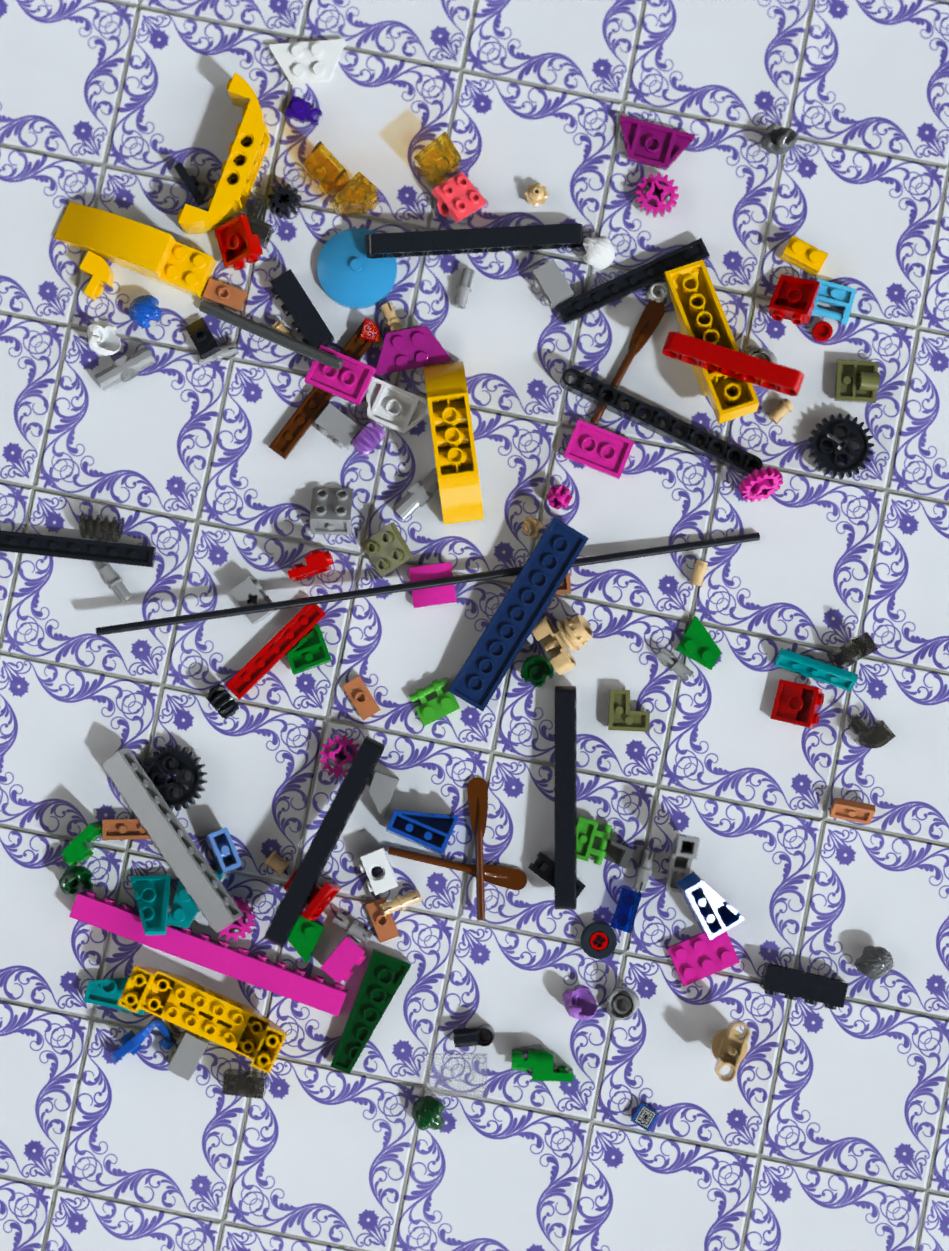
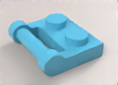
M817 279L820 282V288L814 301V310L811 316L815 314L840 321V324L847 325L857 289ZM822 302L844 308L843 314L817 307V303Z

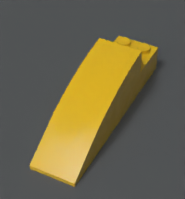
M70 201L54 236L56 240L86 252L91 251L107 261L201 299L216 265L213 256L176 242L169 233L104 210Z
M703 259L666 271L665 277L681 333L739 352ZM692 365L703 397L708 396L718 424L757 412L759 400L751 383Z

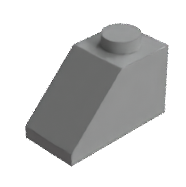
M375 771V774L370 776L367 786H370L369 793L380 816L386 818L399 779Z

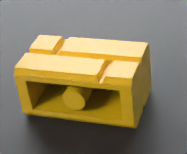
M792 235L780 259L816 276L828 253L822 250L819 251L818 248Z

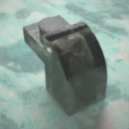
M256 198L255 203L252 202L249 207L248 214L250 215H247L252 234H258L261 247L267 248L274 230L271 224L261 221L266 204L264 200Z
M865 632L835 648L827 656L833 666L844 669L859 659L875 652L878 648L868 632Z
M852 715L847 719L850 723L848 725L850 730L855 735L859 734L853 741L861 747L879 748L895 737L883 720H878L868 728L858 715Z

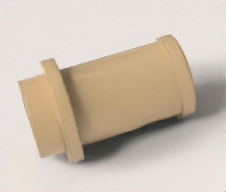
M277 321L271 327L273 330L296 339L284 326V322Z
M786 398L780 400V404L768 414L770 420L775 424H778L788 412H792L794 406Z
M696 560V563H693L695 567L689 583L702 587L705 572L709 567H707L708 563Z

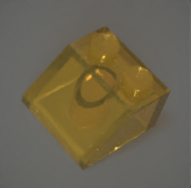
M446 132L441 134L414 157L415 170L431 188L434 184L436 186L445 179L444 176L449 172L453 173L460 167L461 156Z
M319 141L304 162L306 169L304 172L311 181L316 180L319 184L317 187L323 195L328 194L332 199L349 184V178L345 168Z
M358 172L332 200L335 213L337 215L366 214L369 210L373 211L379 203L377 187Z

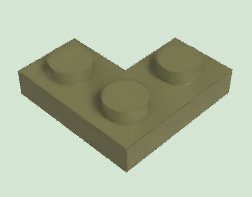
M609 689L608 730L649 732L650 711H630V690Z

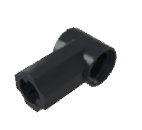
M487 1024L479 1027L453 1029L455 1048L478 1045L486 1047L492 1043L495 1035L494 1029ZM487 1031L490 1034V1038L483 1040L479 1033Z

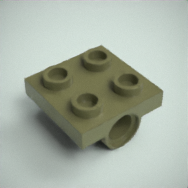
M837 360L834 401L876 403L877 390L880 383L878 362Z
M394 522L388 524L361 543L381 578L414 557Z

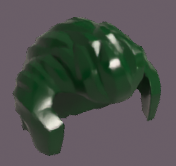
M532 655L524 661L520 675L524 683H528L527 680H529L533 687L539 688L544 685L547 676H550L549 679L553 678L554 669L549 660L543 655Z
M73 865L68 867L59 880L60 889L63 893L70 895L76 893L81 884L85 885V889H92V872L89 868Z
M422 1096L414 1103L412 1115L420 1130L424 1131L428 1128L441 1130L445 1124L442 1117V1111L445 1110V1106L441 1101L432 1096Z

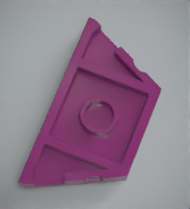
M623 115L620 117L627 159L662 170H667L692 143L695 137L694 134Z
M426 324L386 331L375 375L451 362V357Z

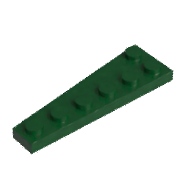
M375 949L373 950L330 1067L350 1074L412 963Z

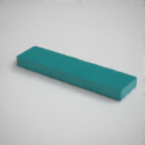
M783 648L780 649L774 661L775 666L847 691H851L858 679V674Z

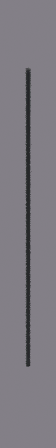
M757 532L577 558L572 567L760 540V535ZM523 566L96 628V634L100 636L516 576Z

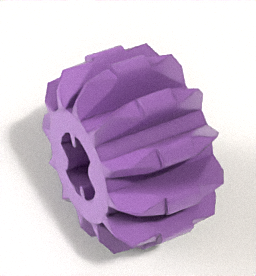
M372 421L359 432L352 445L359 453H362L364 456L368 455L382 441L386 432L379 424Z

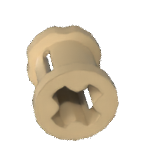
M274 850L264 865L270 866L280 877L291 862L289 860L285 861Z

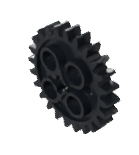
M841 413L837 415V419L832 414L829 416V421L826 418L822 419L823 425L820 423L815 425L818 430L813 429L811 431L814 437H809L808 441L813 444L809 445L807 449L813 450V452L808 457H815L812 465L819 464L817 471L822 468L825 469L824 476L831 472L832 479L837 474L839 479H843L844 474L850 478L852 477V472L857 475L859 474V469L863 470L866 468L863 462L869 463L871 461L866 456L873 455V452L868 450L874 446V444L868 443L873 436L866 435L870 429L863 430L864 422L857 424V417L851 421L850 414H847L844 419ZM836 428L843 429V437H839L836 434ZM852 441L859 445L858 451H854L851 448L850 444ZM823 442L829 443L830 451L823 450ZM840 443L844 445L841 450L837 448ZM837 456L844 457L845 465L838 464Z
M168 745L167 750L161 747L160 753L157 751L153 752L155 758H147L150 765H143L147 769L146 774L171 810L175 807L176 811L181 810V805L184 809L189 808L188 802L191 805L196 804L194 798H201L198 792L205 791L201 784L207 783L206 780L202 779V776L207 775V772L201 771L205 764H198L201 757L194 758L195 751L188 753V747H184L181 751L180 745H176L175 749L172 745ZM171 758L176 762L174 769H171L169 766ZM187 770L192 775L190 781H187L184 777ZM173 774H176L175 779L177 781L173 782L174 778L171 776ZM159 775H162L164 778L162 785H159L157 782ZM182 784L188 786V789L186 790ZM175 787H177L180 791V794L177 798L173 795V789Z

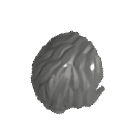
M772 123L767 128V135L761 138V145L771 154H785L795 145L798 135L789 128L780 127L775 130V124Z
M880 946L864 947L863 954L854 963L857 971L873 980L888 974L894 964L890 952Z

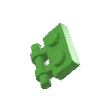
M446 678L439 681L436 679L432 681L431 685L423 689L420 687L415 690V693L409 695L412 703L419 699L422 705L415 709L424 726L460 709L454 695L449 691L443 693L441 689L448 685ZM436 691L438 697L427 701L425 696Z
M579 816L577 821V859L588 862L590 854L595 855L593 863L601 865L603 858L607 854L605 850L608 840H611L612 834L610 832L612 826L604 824L603 831L597 830L599 822ZM595 836L600 837L597 849L592 848Z

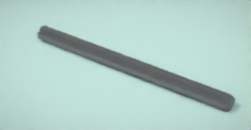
M206 300L200 303L199 310L203 313L333 369L340 370L343 366L341 358Z

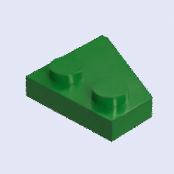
M695 616L676 651L712 670L721 651L700 620Z
M319 624L315 625L314 629L306 637H303L299 644L287 654L294 675L332 661Z
M300 915L288 941L302 959L308 963L325 926L313 920H306Z

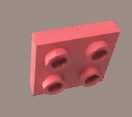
M463 172L438 185L432 191V194L438 200L437 208L439 213L444 217L451 216L456 223L483 208L487 203Z

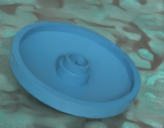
M361 228L341 231L330 238L320 252L317 262L320 284L328 297L341 306L351 309H363L374 306L386 298L395 284L397 277L396 257H366L365 236L377 234L373 231Z

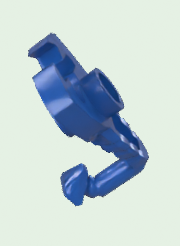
M155 1018L138 1033L135 1034L131 1030L119 1040L122 1045L109 1057L116 1063L127 1053L136 1054L143 1048L141 1043H143L154 1027H157L165 1037V1041H159L158 1043L168 1050L173 1046V1033L162 1020Z

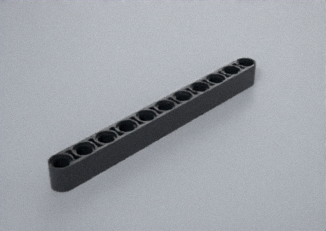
M580 223L379 233L365 236L367 258L578 248L583 246L584 242L583 226Z
M567 369L561 376L560 385L563 389L746 477L747 474H752L753 472L749 470L748 462L755 464L756 470L760 471L763 467L759 457L576 369ZM569 375L574 377L575 383L570 384L566 382L565 377ZM583 385H591L593 387V391L586 392L583 388ZM608 393L611 396V400H603L602 394ZM620 402H627L629 409H622ZM638 411H645L648 417L645 419L639 417ZM656 420H664L665 427H659ZM675 428H681L684 433L683 436L676 435ZM694 436H697L701 439V445H697L693 442ZM711 445L718 446L720 452L718 454L712 452ZM735 454L738 461L732 462L729 455Z
M555 686V909L576 910V686Z
M368 736L364 739L271 921L264 939L282 948L286 944L384 751V744Z

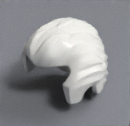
M606 236L585 238L583 246L586 250V255L583 256V260L595 269H606V267H609L615 258V250L610 239Z
M97 323L90 324L88 326L89 347L94 352L105 356L118 352L121 348L120 337L115 334L116 326L108 325L103 329Z

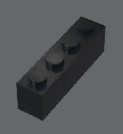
M291 269L270 281L273 287L270 291L276 300L280 298L283 305L281 308L285 315H291L294 321L291 324L297 333L301 331L305 337L302 339L303 343L319 349L320 345L327 346L335 341Z
M765 962L760 987L765 989L764 993L776 996L777 993L785 994L784 997L787 999L796 1000L799 997L805 999V1003L816 1005L817 1002L824 1003V1007L836 1010L837 1007L843 1008L848 983L843 980Z

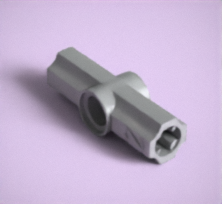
M148 346L130 356L120 357L113 362L112 366L94 376L102 390L106 391L120 382H127L135 378L138 372L156 363V360Z
M436 467L423 480L416 482L407 491V494L392 507L404 521L416 509L424 506L439 489Z

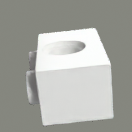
M384 847L360 857L361 861L358 863L362 873L366 872L369 880L366 881L370 892L374 891V894L378 895L399 885ZM373 867H381L383 875L381 877L374 876L372 873Z

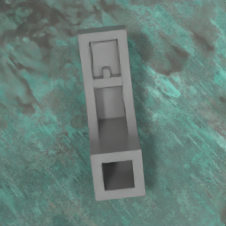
M683 834L675 836L668 862L665 890L681 893L676 882L689 875L692 860L697 858L699 837Z

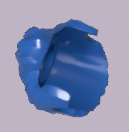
M142 295L135 298L129 307L130 318L142 328H149V321H156L162 316L161 309L156 306L159 305V301L151 295Z

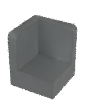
M610 840L605 850L607 854L604 859L627 869L634 849Z

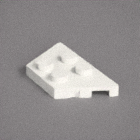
M345 39L269 44V49L291 85L331 81L334 74L333 71L340 60L339 57L343 48H345L346 41Z
M375 377L372 378L366 391L367 418L405 435L429 415L427 399Z

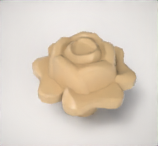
M539 182L534 185H528V190L524 192L527 197V203H532L533 207L544 205L545 199L549 197L546 192V186H541Z
M533 515L525 517V522L522 524L524 534L529 535L531 539L539 537V531L543 528L542 521H538Z

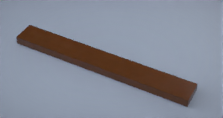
M364 321L340 352L358 361L363 358L374 343L360 338ZM313 387L270 444L269 448L286 460L334 395Z

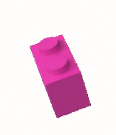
M347 934L320 969L338 984L342 980L346 982L353 974L351 971L355 964L359 966L367 957L364 955L367 949Z

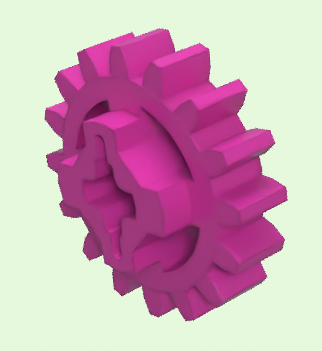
M658 172L657 177H654L652 173H650L649 179L643 177L642 183L637 185L639 190L635 192V196L638 197L636 204L641 203L639 210L646 209V215L652 212L654 218H656L657 213H660L662 217L665 211L670 213L672 211L671 206H676L677 202L675 200L679 197V194L675 193L678 190V186H672L674 179L668 181V175L666 174L662 178L660 172ZM649 185L650 191L644 194L645 188ZM654 191L657 195H660V198H657L656 195H653ZM670 196V200L664 205V199Z
M771 466L767 469L762 467L760 471L755 469L752 474H747V479L741 480L742 484H739V491L746 501L749 499L751 502L755 501V499L761 501L762 498L767 499L770 494H775V490L780 489L779 485L783 484V477L776 467L773 469Z
M335 735V741L328 738L329 745L322 744L325 751L319 752L320 755H323L319 762L325 763L322 769L328 768V775L330 776L332 773H335V778L337 779L340 774L345 778L349 768L342 770L343 765L347 762H353L358 753L357 748L360 746L359 743L352 744L353 738L347 741L346 735L342 739ZM340 743L337 750L334 752L329 751L333 745ZM347 745L353 749L355 756L349 755L346 750ZM342 747H344L343 752L347 758L346 760L343 759L338 767L339 762L335 755L339 754ZM327 758L333 759L336 763L335 769L329 765Z
M231 896L241 912H246L248 921L244 920L243 914L237 921L222 930L219 936L222 937L225 934L227 935V941L231 937L238 941L239 936L243 939L246 938L245 932L252 933L250 926L256 925L252 919L256 918L257 915L251 913L255 908L248 907L249 900L243 903L242 897L235 901L234 896ZM238 928L239 930L241 929V931L231 932L230 929Z

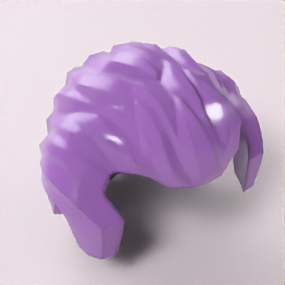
M580 986L575 991L572 989L564 991L562 1001L569 1016L578 1020H587L595 1016L597 1004L594 996L586 991L589 990V987Z

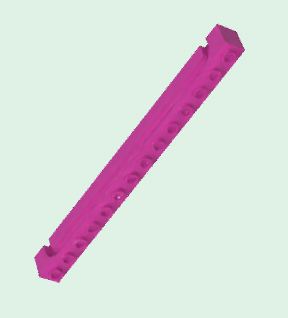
M89 890L77 894L69 915L71 918L337 1017L340 1014L348 992L342 984L333 982V984L325 982L326 979L321 976L314 975V977L306 975L307 972L299 968L292 970L287 968L286 963L268 961L267 956L249 954V950L246 948L238 947L236 949L230 947V943L220 939L218 942L214 941L208 934L200 932L198 935L191 932V928L184 929L167 924L166 935H145L140 914L134 911V907L123 904V906L117 905L115 900L104 897V899L98 898L95 892Z

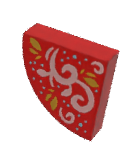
M365 318L360 338L380 344L381 337L378 327L373 321Z

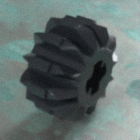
M280 184L279 190L273 188L274 194L268 195V198L271 200L268 202V206L272 208L271 212L273 214L278 213L279 218L286 214L287 219H289V213L292 212L294 215H297L295 208H301L299 201L302 198L301 195H297L298 190L296 188L291 190L290 184L285 189ZM281 200H288V203L286 204L285 202H281Z
M221 684L213 686L206 693V699L222 718L227 719L239 709L237 702Z

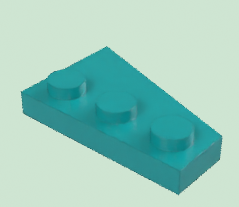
M214 871L216 876L221 881L224 877V874L219 876V873ZM179 880L167 924L188 929L200 910L197 908V904L191 895L186 892L181 880Z
M130 876L145 935H166L171 876Z
M129 977L88 981L83 1002L133 1012L117 1005ZM140 1009L137 1014L145 1015V1011Z

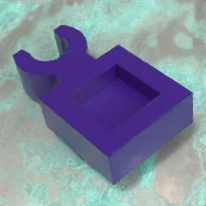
M292 96L285 111V117L303 124L305 119H308L312 125L318 126V120L313 119V116L316 114L322 116V111L318 108L310 109L311 104L309 102Z

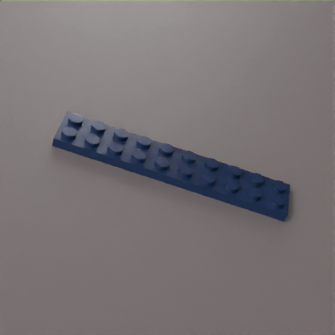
M552 518L449 687V692L477 709L484 711L588 541V537L557 518Z

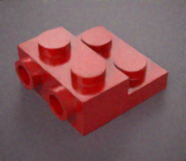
M239 215L214 229L225 268L241 270L246 267L245 263L259 261L258 256L262 255L263 251L258 234H252L247 215Z
M781 274L768 306L769 316H772L776 321H783V319L791 320L795 325L808 324L814 310V301L820 288V282Z
M320 549L308 552L309 556L304 557L307 565H303V563L291 566L292 570L287 571L290 580L297 582L332 570L331 565L334 564L329 550L320 551Z
M780 679L770 719L813 729V726L819 723L818 705L822 706L825 694L818 687Z

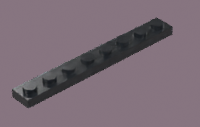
M702 238L571 298L557 305L556 308L564 325L665 279L666 271L702 259L705 260L710 255Z
M0 530V551L154 568L155 547Z

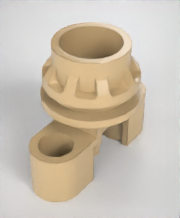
M581 614L575 617H566L564 621H558L559 631L556 630L551 620L544 616L539 619L532 630L536 640H542L545 645L544 650L550 653L553 658L550 660V663L559 675L576 666V662L567 647L577 652L580 650V647L582 648L586 645L588 639L593 637L591 627Z
M734 1020L729 1024L728 1028L717 1031L711 1041V1050L717 1060L715 1072L725 1082L735 1078L739 1064L747 1054V1041L750 1030L741 1020ZM737 1026H743L744 1031L743 1033H740L739 1031L735 1030V1028ZM723 1066H730L728 1074H720V1069Z

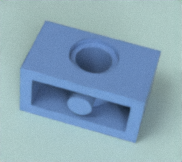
M227 827L208 834L204 838L219 876L242 866Z

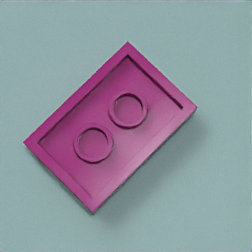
M320 345V350L341 358L343 366L340 370H336L313 360L304 382L360 406L376 372V368Z
M578 419L563 457L620 479L634 441Z
M726 931L712 940H709L702 932L667 947L683 986L740 962Z

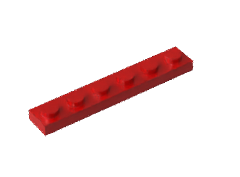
M317 604L305 606L225 686L239 700L243 698L326 613Z

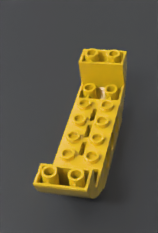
M236 72L233 78L228 80L227 90L233 105L243 108V120L236 127L235 135L237 136L235 141L231 142L228 154L230 155L228 160L223 162L221 179H218L215 183V195L213 198H210L207 205V210L209 211L186 203L184 208L180 209L177 220H179L178 223L185 234H200L212 231L232 220L239 212H244L271 140L261 106L253 89Z
M463 361L424 366L425 386L444 525L484 520Z
M134 967L117 1004L135 1013L142 1009L252 1059L251 1066L268 1074L287 1036L283 1029L264 1015L255 1011V1009L187 978L151 967Z

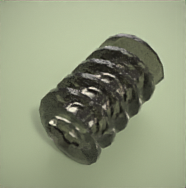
M82 512L79 520L80 535L82 538L89 536L90 539L97 537L98 540L105 538L106 541L113 539L114 542H118L123 534L124 518H121L120 522L117 523V518L114 516L112 521L109 522V517L106 515L102 521L100 514H98L94 520L92 513L89 514L88 518H85V513Z

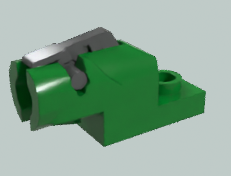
M540 1044L512 1049V1070L528 1073L529 1070H532V1081L574 1082L573 1069H569L568 1066H557V1069H553V1053L543 1050Z

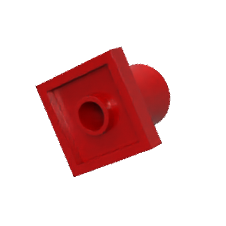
M296 872L287 881L284 890H288ZM326 882L323 887L316 883L306 903L308 906L301 916L306 920H317L341 890V887L332 882Z

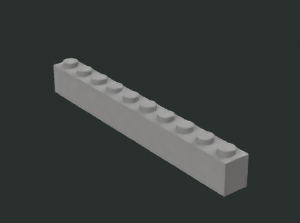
M125 748L117 751L102 764L106 775L112 779L117 791L127 801L128 807L135 813L141 826L146 829L152 842L157 845L163 858L170 864L175 876L181 880L186 892L196 902L197 908L204 914L210 927L216 933L226 929L242 917L243 913L131 750Z

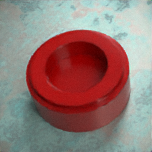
M825 321L816 323L811 331L813 339L817 342H826L833 333L832 326Z

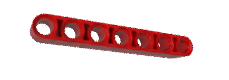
M671 331L668 333L662 349V353L669 358L789 396L798 395L804 379V374L798 370L678 332Z

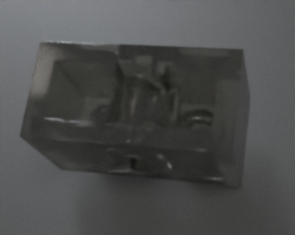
M228 1068L224 1073L222 1094L263 1099L266 1094L268 1073Z

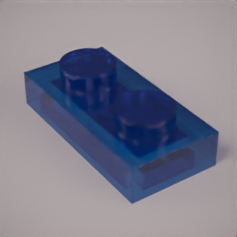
M622 887L610 927L627 933L631 932L642 893Z

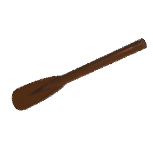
M654 300L646 305L633 332L628 353L610 384L611 387L618 388L634 356L644 347L665 314V306L662 302ZM605 393L603 400L610 401L611 396ZM598 406L590 422L597 425L606 409Z
M477 777L471 779L468 783V805L472 831L475 837L477 921L485 920L483 837L487 821L488 785L484 779Z
M389 847V855L467 872L476 877V864L468 865L396 847ZM484 864V881L512 890H521L526 886L527 877L523 871Z

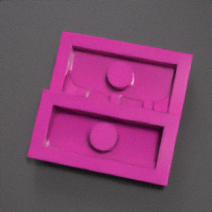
M452 562L409 568L410 582L452 577ZM455 584L412 590L414 608L457 602Z

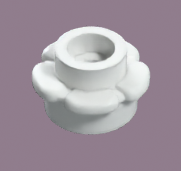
M662 283L652 284L649 288V298L652 301L663 302L664 298L668 296V289Z

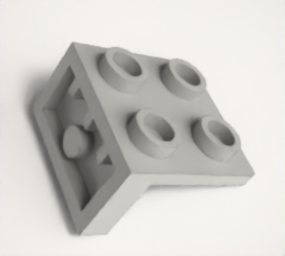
M313 488L310 510L311 534L351 535L353 489Z

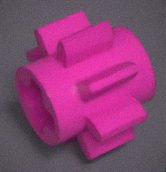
M562 484L557 487L552 485L546 495V498L549 499V505L557 510L561 507L566 509L573 498L570 495V489Z

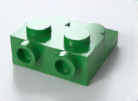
M100 821L90 823L61 852L64 856L63 860L69 866L77 865L83 861L86 862L94 854L92 850L96 846L92 841H96L102 835V823Z

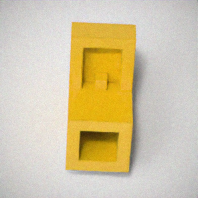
M88 251L79 268L83 273L92 277L83 293L89 299L95 301L103 293L104 284L112 287L114 275L111 267L102 257Z

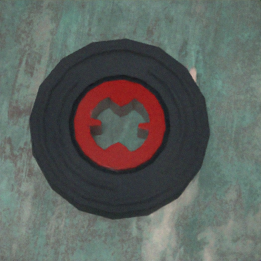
M603 922L589 924L583 930L580 937L583 951L594 959H604L610 956L615 951L617 945V936L614 930ZM597 935H600L601 938L604 937L601 946L593 943Z

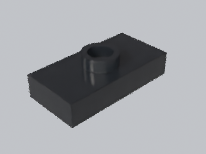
M181 162L175 165L174 168L198 205L203 203L205 200L197 188L199 183L194 175L189 176Z
M203 317L185 327L203 360L221 350Z

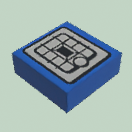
M641 1102L631 1121L649 1132L659 1112Z

